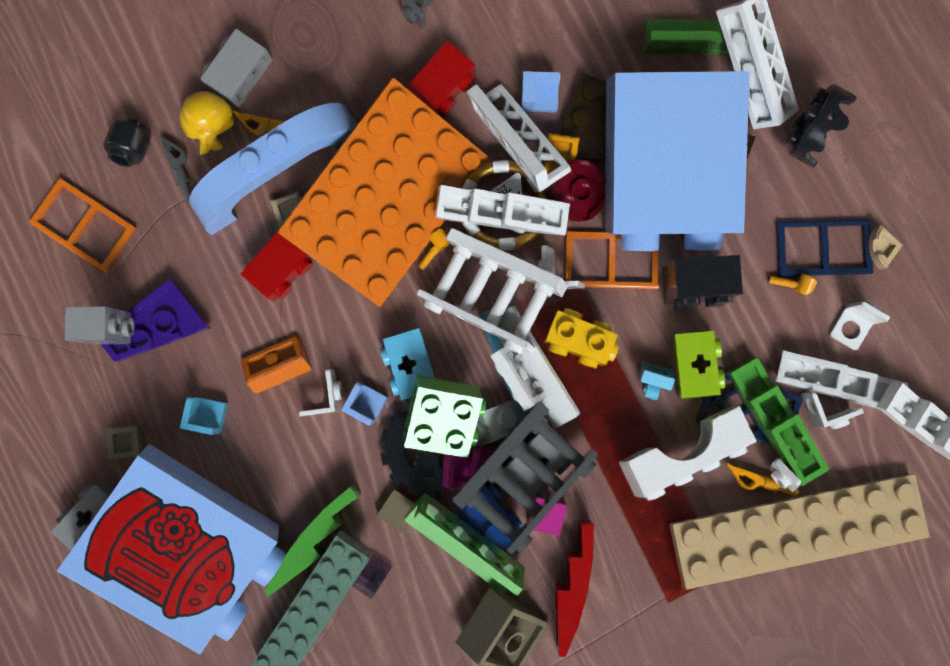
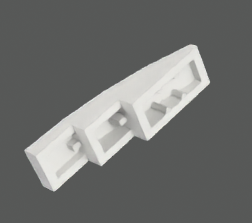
M440 185L438 187L434 218L564 236L566 235L570 203L515 193L502 194L480 189L467 190Z
M782 351L776 382L807 391H815L818 394L878 409L877 405L892 380H894L878 376L875 373L849 368L848 365L788 351ZM898 381L908 386L907 382Z
M892 380L877 408L923 443L950 460V417L931 401L918 397L905 384Z

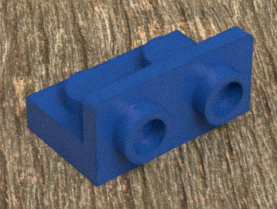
M484 484L479 489L484 493L482 497L520 530L519 527L523 524L512 509L507 512L500 504L503 497L493 484H490L488 487ZM453 504L469 526L497 547L502 549L509 543L510 539L475 507L470 508L465 505L461 509L457 504Z

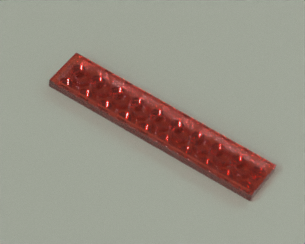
M582 289L540 309L531 327V331L580 411V414L575 419L590 449L598 453L595 459L666 601L670 603L697 588L688 590L682 588L669 523L697 518L682 487L675 486V484L664 488L666 493L653 500L648 501L647 497L634 496L618 461L645 448L657 447L664 455L665 453L617 358L615 357L613 362L608 360L607 365H597V368L594 369L579 363V356L568 352L567 356L564 357L549 351L550 345L544 343L557 311L564 312L565 308L571 309L583 315L581 320L591 324L594 323V320H597Z

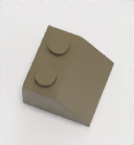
M489 588L480 600L475 612L463 627L455 643L478 666H523L550 623L509 595Z

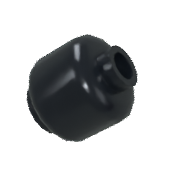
M134 119L115 121L103 142L104 150L108 153L107 157L112 162L123 167L140 164L151 143L150 135L144 130V125Z

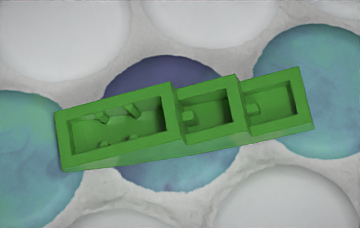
M752 357L727 372L744 403L781 460L801 480L800 486L829 471L826 462L799 414L793 413L778 385H773L758 357Z
M355 484L324 508L300 534L267 586L265 592L268 597L324 555L326 551L319 542L344 523L337 512L361 495Z

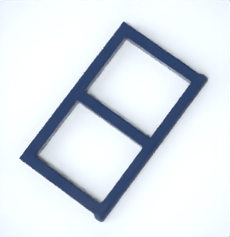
M870 219L776 222L779 277L801 276L802 273L809 276L873 274V260L869 252ZM862 226L864 268L830 269L828 227ZM819 227L821 269L786 268L785 228Z

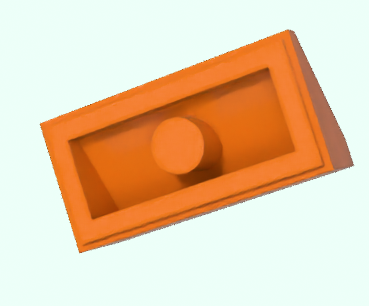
M298 335L240 359L246 384L255 394L311 371L309 360Z

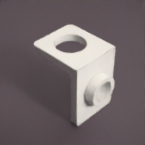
M543 245L542 260L538 261V267L555 275L554 249ZM564 281L568 286L566 290L585 289V284L580 281Z
M867 301L848 304L843 309L829 335L850 349L858 350L871 326L888 322L890 317L881 312L876 305ZM847 321H852L858 326L859 332L854 339H848L842 333V326Z
M325 370L330 408L300 411L299 416L340 411L339 400H343V389L341 381H336L335 370Z
M815 391L801 393L813 427L826 428L830 426L831 429H838L849 425L850 418L864 413L863 408H850L826 417Z

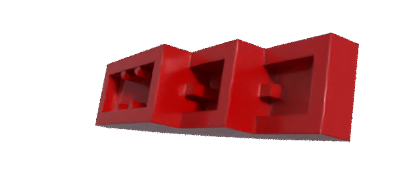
M578 520L579 552H566L567 584H555L556 648L559 657H566L578 629L589 590L594 550V523L591 520Z

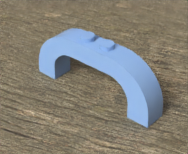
M328 103L306 110L285 121L213 168L195 186L189 197V204L205 230L213 235L238 219L233 212V208L244 196L319 149L328 146H336L339 149L358 123L347 106L342 103Z

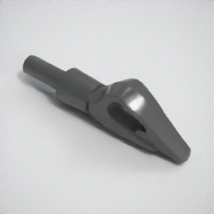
M160 135L172 168L175 183L177 186H180L185 202H189L191 195L187 184L189 183V178L183 168L187 161V153L181 146ZM173 148H176L181 153L178 158L173 155Z

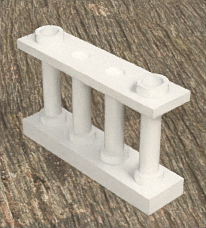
M451 228L446 240L454 247V255L433 295L421 289L417 292L416 295L426 301L423 306L439 315L444 310L505 340L506 342L503 346L520 355L523 350L533 354L536 348L525 341V338L546 298L551 297L552 293L563 297L568 287L567 284L557 275ZM473 256L480 259L479 264L481 266L462 303L457 308L445 302L444 299L465 259L469 260ZM497 268L507 272L506 277L508 279L486 321L470 313L492 271L496 272ZM527 281L535 285L533 288L535 293L514 333L511 334L497 326L518 285Z

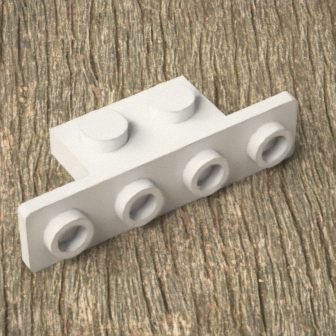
M515 306L505 310L497 326L511 334L514 333L522 318ZM529 331L525 341L536 348L533 354L523 350L520 355L504 346V348L492 354L491 358L495 363L497 372L503 376L510 387L514 400L521 405L522 409L526 411L540 401L549 409L545 415L551 425L557 428L577 417L580 411L534 336ZM499 338L502 345H504L506 341Z

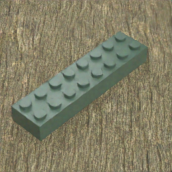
M341 530L312 571L251 666H299L374 552Z

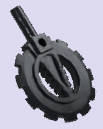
M398 410L390 418L393 424L389 431L384 429L380 441L385 442V453H380L383 466L389 465L392 471L389 477L397 485L402 482L409 486L408 492L420 495V498L424 493H427L433 498V495L445 492L442 487L443 465H440L439 454L416 449L413 466L408 462L404 453L403 430L408 410L404 413Z

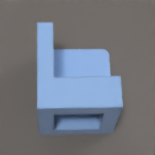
M523 71L521 108L524 112H557L561 73Z
M356 382L341 411L371 426L376 422L388 397L362 383Z

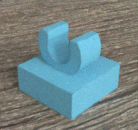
M642 361L639 377L640 382L645 383L643 392H645L644 397L657 400L661 388L672 390L675 382L673 370Z

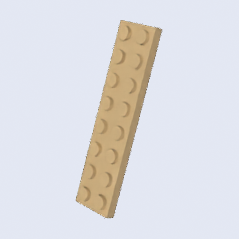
M905 474L669 523L682 588L686 590L930 537L915 474Z

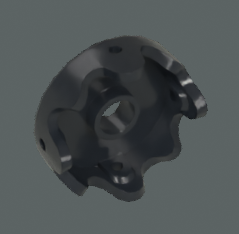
M836 84L830 85L827 89L820 87L810 102L812 106L807 113L803 111L792 127L794 130L786 142L789 144L788 154L804 164L815 168L818 161L811 156L810 152H821L824 150L826 133L828 131H842L848 127L849 119L842 112L839 104H853L857 97Z

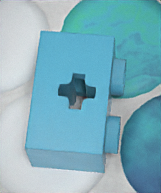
M420 328L383 339L385 347L380 348V352L385 366L391 365L394 377L389 378L394 396L400 395L401 400L411 398L417 375L436 378ZM406 357L411 361H416L417 365L412 367V374H409L406 370H401L400 366L405 364L404 358Z

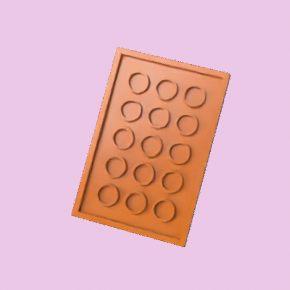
M391 78L278 229L277 233L374 304L381 307L431 240L430 235L438 230L445 221L444 219L434 218L438 187L445 185L462 188L466 179L476 169L487 164L491 158L395 78Z

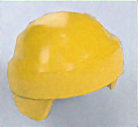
M209 91L196 92L187 97L183 102L179 115V123L185 135L192 139H199V152L203 156L210 149L219 151L223 148L217 139V135L227 131L234 124L231 106L222 96Z

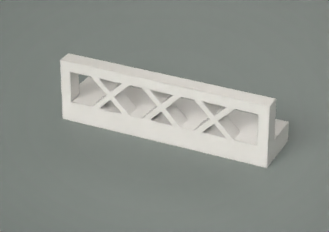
M743 0L723 6L716 13L734 70L750 71L748 115L753 129L779 126L799 111L767 0ZM754 3L758 13L757 20L755 19L754 12L751 6ZM763 37H765L767 43L766 50L763 46ZM773 67H774L775 73H776L775 80L773 79V75H772V68H773ZM782 96H783L784 103H785V106H786V109H784V110L782 109V105H781V97H782Z
M502 84L486 94L478 85L467 91L473 110L539 192L571 172L569 164ZM502 97L506 102L504 110H497L492 102ZM507 120H521V131H515ZM524 139L538 140L540 143L538 152L531 151L524 143ZM541 161H555L559 167L547 175L546 168L541 164Z

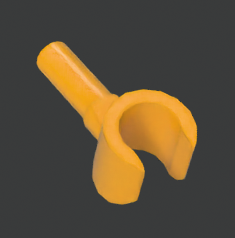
M438 229L430 235V241L434 246L419 263L418 267L422 270L427 267L438 252L449 246L450 243L446 240L448 235L444 230Z
M804 273L801 274L798 282L770 276L769 280L770 284L793 288L804 295L812 293L817 285L815 278Z

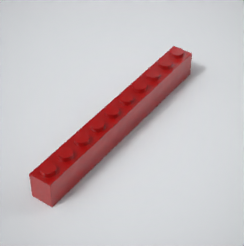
M447 41L406 88L439 116L441 114L447 115L456 103L454 99L460 92L466 93L475 83V64ZM276 233L240 275L266 298L275 302L278 298L282 300L290 293L293 288L291 283L298 275L302 277L311 269L313 258L282 235Z

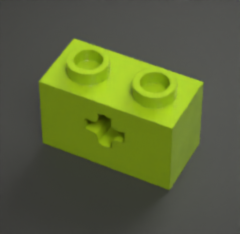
M714 331L675 334L673 336L679 399L721 395L720 389L725 388V375L723 369L718 370L717 357L722 356L720 338H715ZM697 357H700L701 362L707 363V367L702 370V374H699L698 368H692L691 365L697 360Z

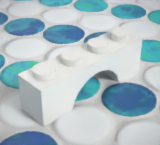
M740 406L731 407L700 421L698 444L688 456L682 459H672L664 455L656 447L645 448L618 462L634 496L647 497L649 501L666 493L664 488L672 484L681 486L694 479L692 474L700 470L708 472L721 465L719 460L727 456L732 459L747 453V446L757 441Z

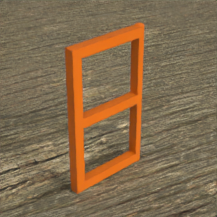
M61 178L57 180L33 217L29 220V224L103 273L109 271V268L137 229ZM63 188L91 205L68 240H65L40 223ZM98 210L126 228L103 263H100L74 246Z
M566 232L565 281H578L572 280L573 239L609 240L608 281H580L585 284V287L659 289V250L651 251V282H616V240H621V234H611L608 232Z

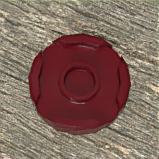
M580 159L567 161L571 172L550 185V199L570 203L568 221L582 222L591 220L602 210L605 204L604 185L606 178L600 167L592 161Z

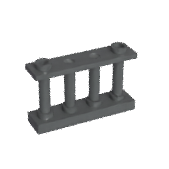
M540 401L532 407L451 499L461 509L465 505L470 508L475 507L508 537L510 541L504 548L511 555L516 550L521 553L533 539L529 534L581 475L585 478L596 466L593 460L597 457L598 453L595 450H588L583 456L547 424L548 420L544 416L549 409ZM530 431L534 434L539 433L574 465L573 469L563 480L525 448L527 444L523 439ZM509 455L513 459L517 457L554 490L541 505L503 472L505 468L501 464ZM487 480L491 483L496 482L532 515L520 530L482 497L484 493L479 489Z

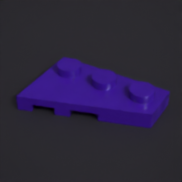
M169 279L128 311L131 313V318L135 325L134 334L131 336V344H101V346L114 362H120L208 330L211 327L175 281Z

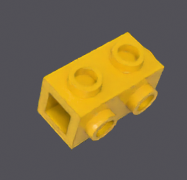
M567 308L564 309V312L557 311L544 340V343L550 345L549 351L564 357L569 352L580 357L579 363L594 369L597 368V365H607L608 360L614 361L620 344L616 343L618 334L611 332L612 326L594 320L593 324L581 320L582 314Z

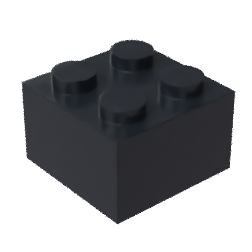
M740 255L676 258L662 267L664 304H674V309L693 308L694 305H700L701 302H705V307L725 306L724 304L733 303L734 297L743 294Z

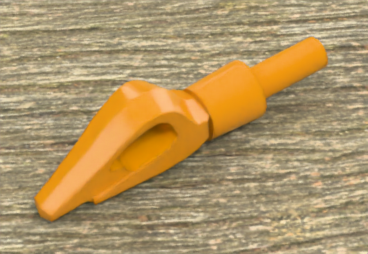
M234 111L235 116L252 135H261L266 130L271 131L285 122L283 120L268 119ZM255 122L259 126L257 129H252L248 123Z
M728 462L726 463L738 484L746 491H752L761 486L773 493L780 491L793 497L798 496L799 490L796 489L792 493L788 488L783 489L772 477L763 476L744 468L733 466ZM739 475L747 476L752 480L751 484L746 485Z

